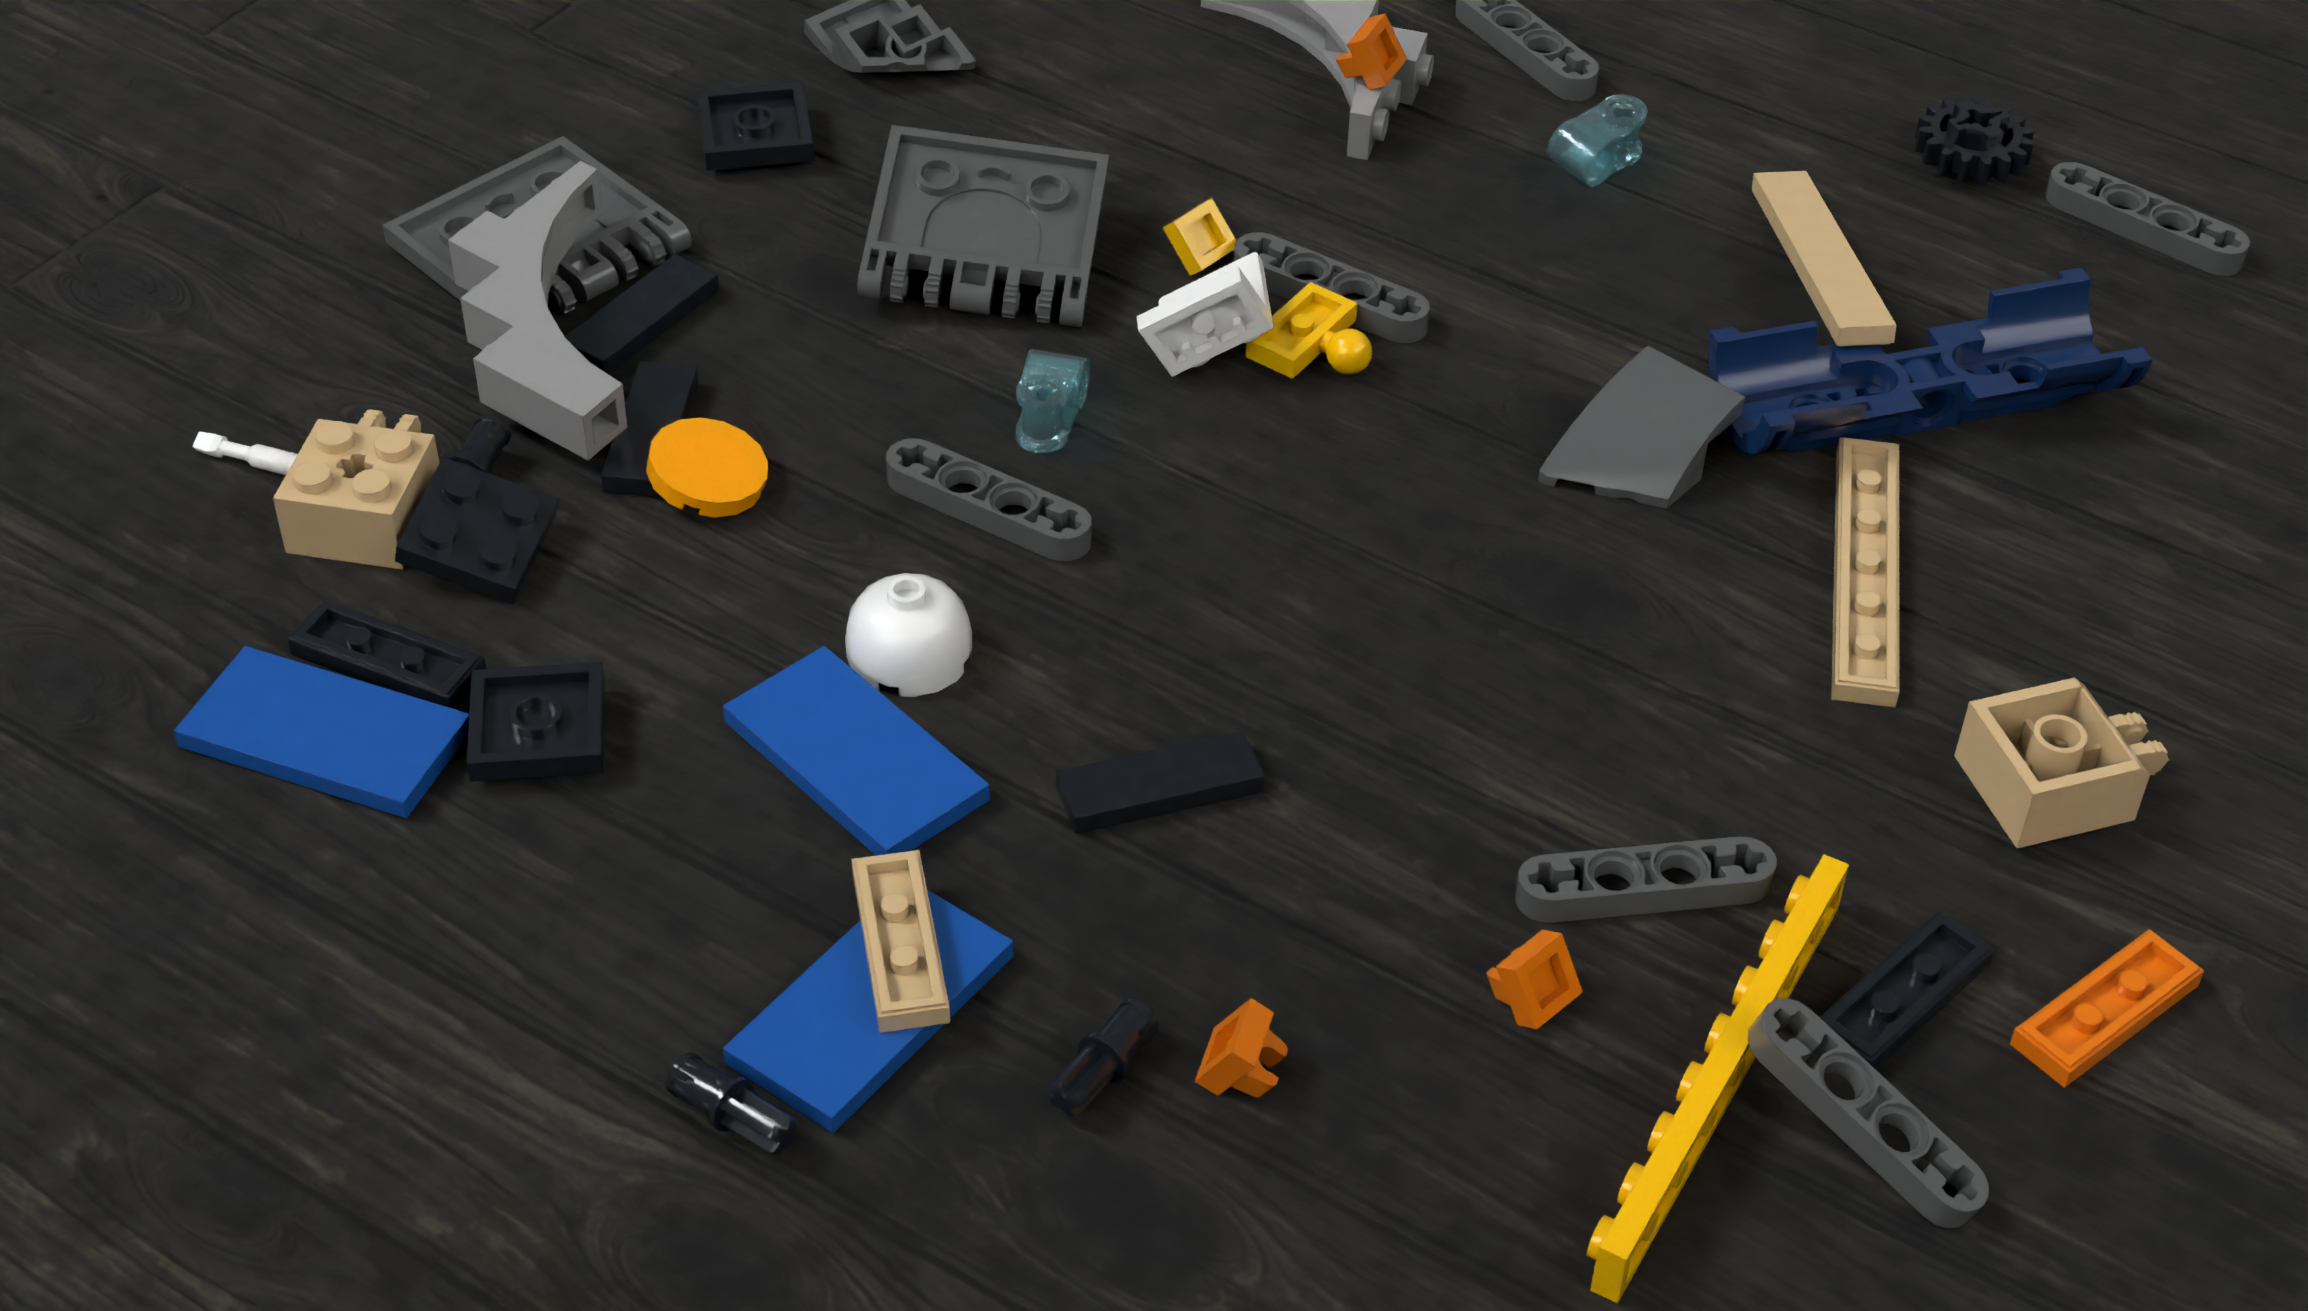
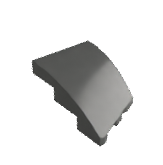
M849 0L806 19L804 24V34L813 45L834 64L851 72L975 69V58L950 27L940 30L921 4L911 8L906 0Z
M1647 346L1600 390L1576 418L1539 470L1538 482L1551 487H1555L1558 479L1594 485L1595 495L1615 499L1630 498L1641 504L1668 508L1702 479L1708 443L1742 415L1745 396Z

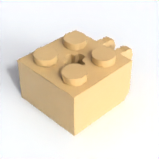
M372 409L366 410L364 417L360 419L358 424L323 419L317 420L273 497L286 553L404 569L405 565L395 562L396 546L439 465L435 437L433 434L421 433L422 422H420L418 416L402 415L400 422L396 424L394 429L386 428V417H384L382 411Z
M2075 677L1969 701L1954 755L2017 849L2134 821L2150 775H2155L2158 771H2162L2161 769L2169 761L2168 751L2160 741L2154 740L2151 742L2149 740L2147 743L2141 742L2149 731L2146 727L2147 723L2140 713L2128 712L2126 715L2118 714L2107 717L2085 685Z

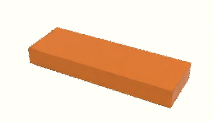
M2148 929L2014 1029L2010 1045L2065 1088L2197 988L2205 970L2152 930Z

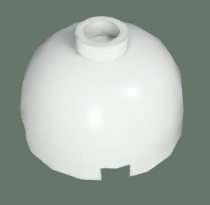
M911 573L884 577L869 585L851 607L845 637L846 657L850 667L878 691L880 683L888 687H899V696L917 697L937 693L958 681L964 673L965 661L969 657L971 658L972 629L968 614L962 600L941 580L925 574Z

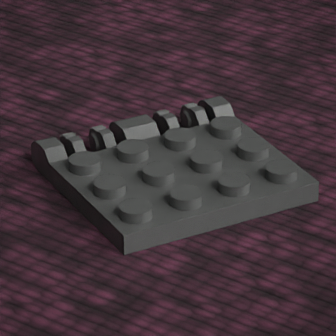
M891 125L859 270L857 297L880 300L885 283L886 267L894 266L889 295L892 302L903 303L904 296L907 295L909 269L929 271L923 289L925 306L938 308L944 274H951L954 277L950 296V310L990 315L995 281L1006 282L1002 317L1015 318V314L1020 306V284L1041 287L1035 308L1037 322L1050 323L1055 289H1060L1064 291L1059 325L1082 328L1108 172L1109 155Z
M564 136L383 224L385 241L389 246L460 300L462 296L468 293V290L455 284L448 240L487 210L505 219L515 209L525 204L579 161L598 169L603 213L576 238L558 265L548 293V305L561 314L575 309L574 306L577 301L584 304L617 287L619 278L620 280L628 281L637 276L636 273L639 268L637 267L635 257L624 246L630 244L637 257L643 262L646 261L651 267L664 262L665 256L670 258L674 254H679L692 246L690 232L680 219Z

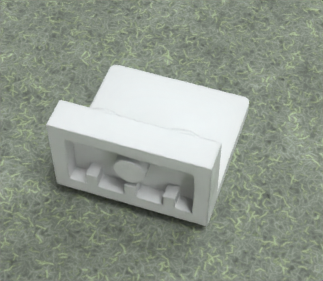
M1253 252L1161 297L1158 301L1159 306L1137 316L1138 331L1172 377L1192 367H1199L1208 362L1212 357L1241 343L1251 342L1262 333L1273 329L1263 261L1257 252Z

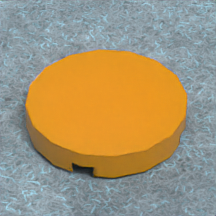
M702 417L681 419L661 428L651 441L646 473L653 489L669 504L681 510L684 509L686 504L700 509L699 515L716 518L737 515L755 505L767 481L768 460L761 446L745 431L724 421Z

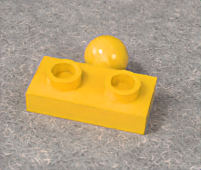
M1310 282L1272 316L1273 329L1262 333L1255 340L1246 343L1245 357L1293 379L1323 352L1327 354L1330 365L1336 371L1352 375L1361 372L1368 366L1372 358V345L1364 333L1356 329H1348L1356 322L1358 303Z

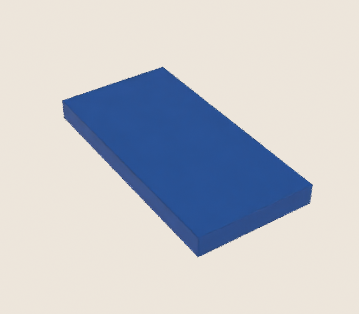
M244 646L173 732L177 746L407 819L468 737L469 713Z
M826 646L817 649L722 706L724 722L876 856L912 851L990 801V784Z
M927 890L951 1018L1014 956L1013 940ZM859 921L723 1047L724 1062L744 1077L831 1133H834L944 1024L879 1032L861 921Z

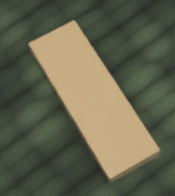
M915 850L851 859L879 1032L950 1023V1007L920 851Z

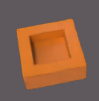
M1385 13L1367 18L1347 43L1350 52L1338 55L1336 58L1345 78L1362 76L1369 90L1387 86L1407 60Z
M1542 929L1521 947L1512 951L1511 955L1500 962L1496 968L1492 967L1486 972L1495 998L1511 1006L1517 1025L1536 1030L1583 993L1562 933Z
M1250 998L1215 1026L1194 1082L1216 1096L1232 1087L1258 1098L1273 1088L1279 1078L1267 1071L1261 1063L1272 1068L1285 1058L1288 1052L1287 1045L1269 1029L1274 1012Z

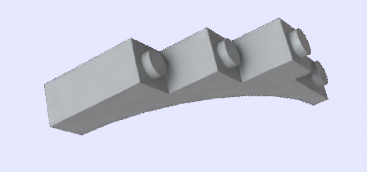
M1201 0V7L1237 15L1277 31L1300 44L1327 67L1341 85L1351 108L1347 157L1368 160L1375 141H1383L1385 139L1389 123V111L1395 112L1399 103L1412 105L1420 85H1429L1434 56L1426 54L1428 33L1396 27L1392 28L1407 60L1387 86L1369 90L1362 76L1344 77L1336 58L1338 55L1350 52L1347 43L1367 18L1378 15L1379 0Z
M579 161L560 177L554 179L529 201L515 209L505 219L487 210L466 227L460 229L448 240L455 284L468 290V293L460 298L467 342L482 350L473 358L480 402L589 461L628 426L623 384L590 363L564 337L548 310V293L559 263L576 238L603 213L598 169Z

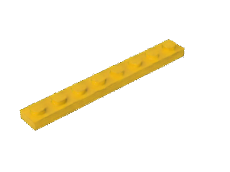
M1823 854L1810 878L1799 875L1785 905V913H1788L1789 916L1784 923L1775 919L1772 921L1759 950V958L1763 959L1758 969L1748 965L1737 983L1732 998V1004L1736 1005L1735 1010L1731 1016L1721 1012L1712 1025L1704 1051L1709 1053L1703 1065L1692 1061L1688 1066L1677 1092L1676 1101L1681 1102L1676 1113L1673 1115L1663 1111L1658 1118L1647 1146V1151L1652 1153L1645 1166L1634 1162L1628 1170L1617 1198V1203L1622 1205L1617 1216L1613 1219L1603 1215L1598 1222L1586 1253L1587 1257L1596 1260L1590 1291L1618 1304L1755 1059V1055L1751 1052L1748 1043L1749 1028L1768 1003L1776 999L1789 998L1838 911L1849 864Z

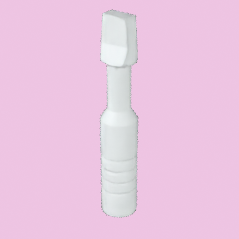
M200 431L192 446L196 451L210 456L222 458L225 455L245 460L254 468L283 475L287 474L298 455L297 453L261 444L250 447L230 442L225 436Z

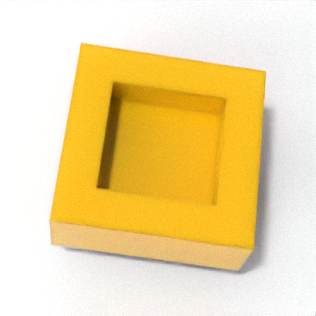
M1212 198L1197 205L1163 227L1190 276L1202 271L1233 251L1236 243L1234 235Z

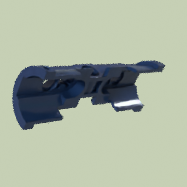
M2082 267L2058 271L2056 280L1991 290L1988 302V318L1927 328L1930 347L1886 354L1880 345L1839 347L1836 344L1817 347L1818 325L1815 321L1738 333L1735 326L1710 330L1708 343L1710 378L1745 396L1742 415L1730 424L1725 431L1735 446L1747 454H1757L1779 449L1798 452L1837 445L1840 437L1865 440L1888 435L1899 436L1955 426L1960 422L2055 406L2076 394L2092 391L2104 392L2135 386L2145 377L2153 359L2144 347L2104 354L2098 351L2092 343L2094 334L2088 306L2091 279ZM2015 379L2026 380L2029 382L2018 384Z

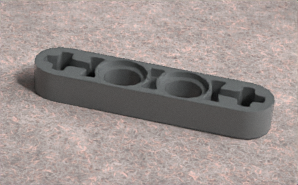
M1456 0L1455 15L1462 24L1554 95L1569 101H1583L1594 96L1597 90L1599 75L1598 63L1518 1Z
M2059 163L2053 167L2045 192L2046 200L2061 211L2214 275H2234L2243 268L2250 240L2243 231L2232 225L2081 163ZM2114 206H2121V207H2124V208H2128V209H2130V210L2120 209V208H2117V207H2114ZM2164 227H2171L2178 229L2180 231L2170 230Z
M1264 232L1245 234L1238 238L1234 245V261L1253 252L1258 253L1263 261L1267 291L1291 300L1308 283L1312 282L1341 296L1358 294L1367 297L1362 300H1352L1358 303L1356 322L1352 324L1354 327L1396 343L1419 341L1425 337L1428 331L1429 301L1418 292ZM1311 275L1318 277V279L1302 280L1295 278V276Z
M919 438L904 439L890 446L886 452L887 482L891 489L901 495L1052 560L1073 561L1080 559L1091 548V515L1085 508L927 440ZM957 484H971L977 487L976 490L968 493H956L948 488ZM1008 505H1019L1028 509L1025 513L1019 515H1008L999 511V509Z
M1740 836L1544 854L1531 857L1521 865L1517 877L1515 903L1519 910L1528 918L1547 923L1751 904L1759 902L1769 895L1773 885L1777 860L1772 849L1764 842L1752 837ZM1670 868H1681L1694 875L1696 880L1686 885L1675 884L1664 878L1661 872ZM1615 874L1627 880L1630 887L1621 891H1611L1600 886L1595 879L1601 875ZM1579 880L1582 881L1581 891L1578 890ZM1543 885H1548V889L1551 891V893L1546 892Z
M1789 998L1776 999L1767 1004L1748 1030V1043L1751 1052L1758 1061L1926 1219L1944 1228H1958L1967 1223L1984 1206L1989 1197V1184L1980 1167L1810 1008L1799 1001ZM1785 1029L1794 1038L1785 1042L1777 1033ZM1814 1053L1819 1059L1810 1068L1805 1062ZM1824 1073H1835L1844 1077L1853 1087L1855 1100H1844L1834 1095L1825 1084ZM1879 1124L1893 1125L1901 1130L1908 1139L1910 1152H1900L1888 1146L1880 1135ZM1925 1157L1930 1164L1921 1172L1916 1167V1164ZM1947 1182L1958 1191L1954 1198L1947 1195L1942 1189Z

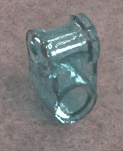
M1622 94L1607 97L1597 106L1576 118L1565 121L1558 127L1549 141L1547 148L1548 157L1588 186L1600 185L1612 174L1628 165L1636 163L1640 159L1643 146L1639 139L1640 127L1646 122L1648 113L1646 105L1640 99L1630 95Z
M1037 349L1029 350L1023 374L1016 388V400L1022 407V413L1016 425V440L1021 447L1035 453H1049L1057 451L1066 444L1078 410L1082 409L1085 402L1090 377L1089 358Z

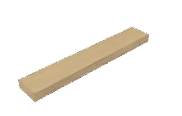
M1807 171L1753 173L1752 192L1836 345L1842 347L1894 343L1897 326Z
M1840 437L1836 452L1831 700L1896 708L1899 696V444Z

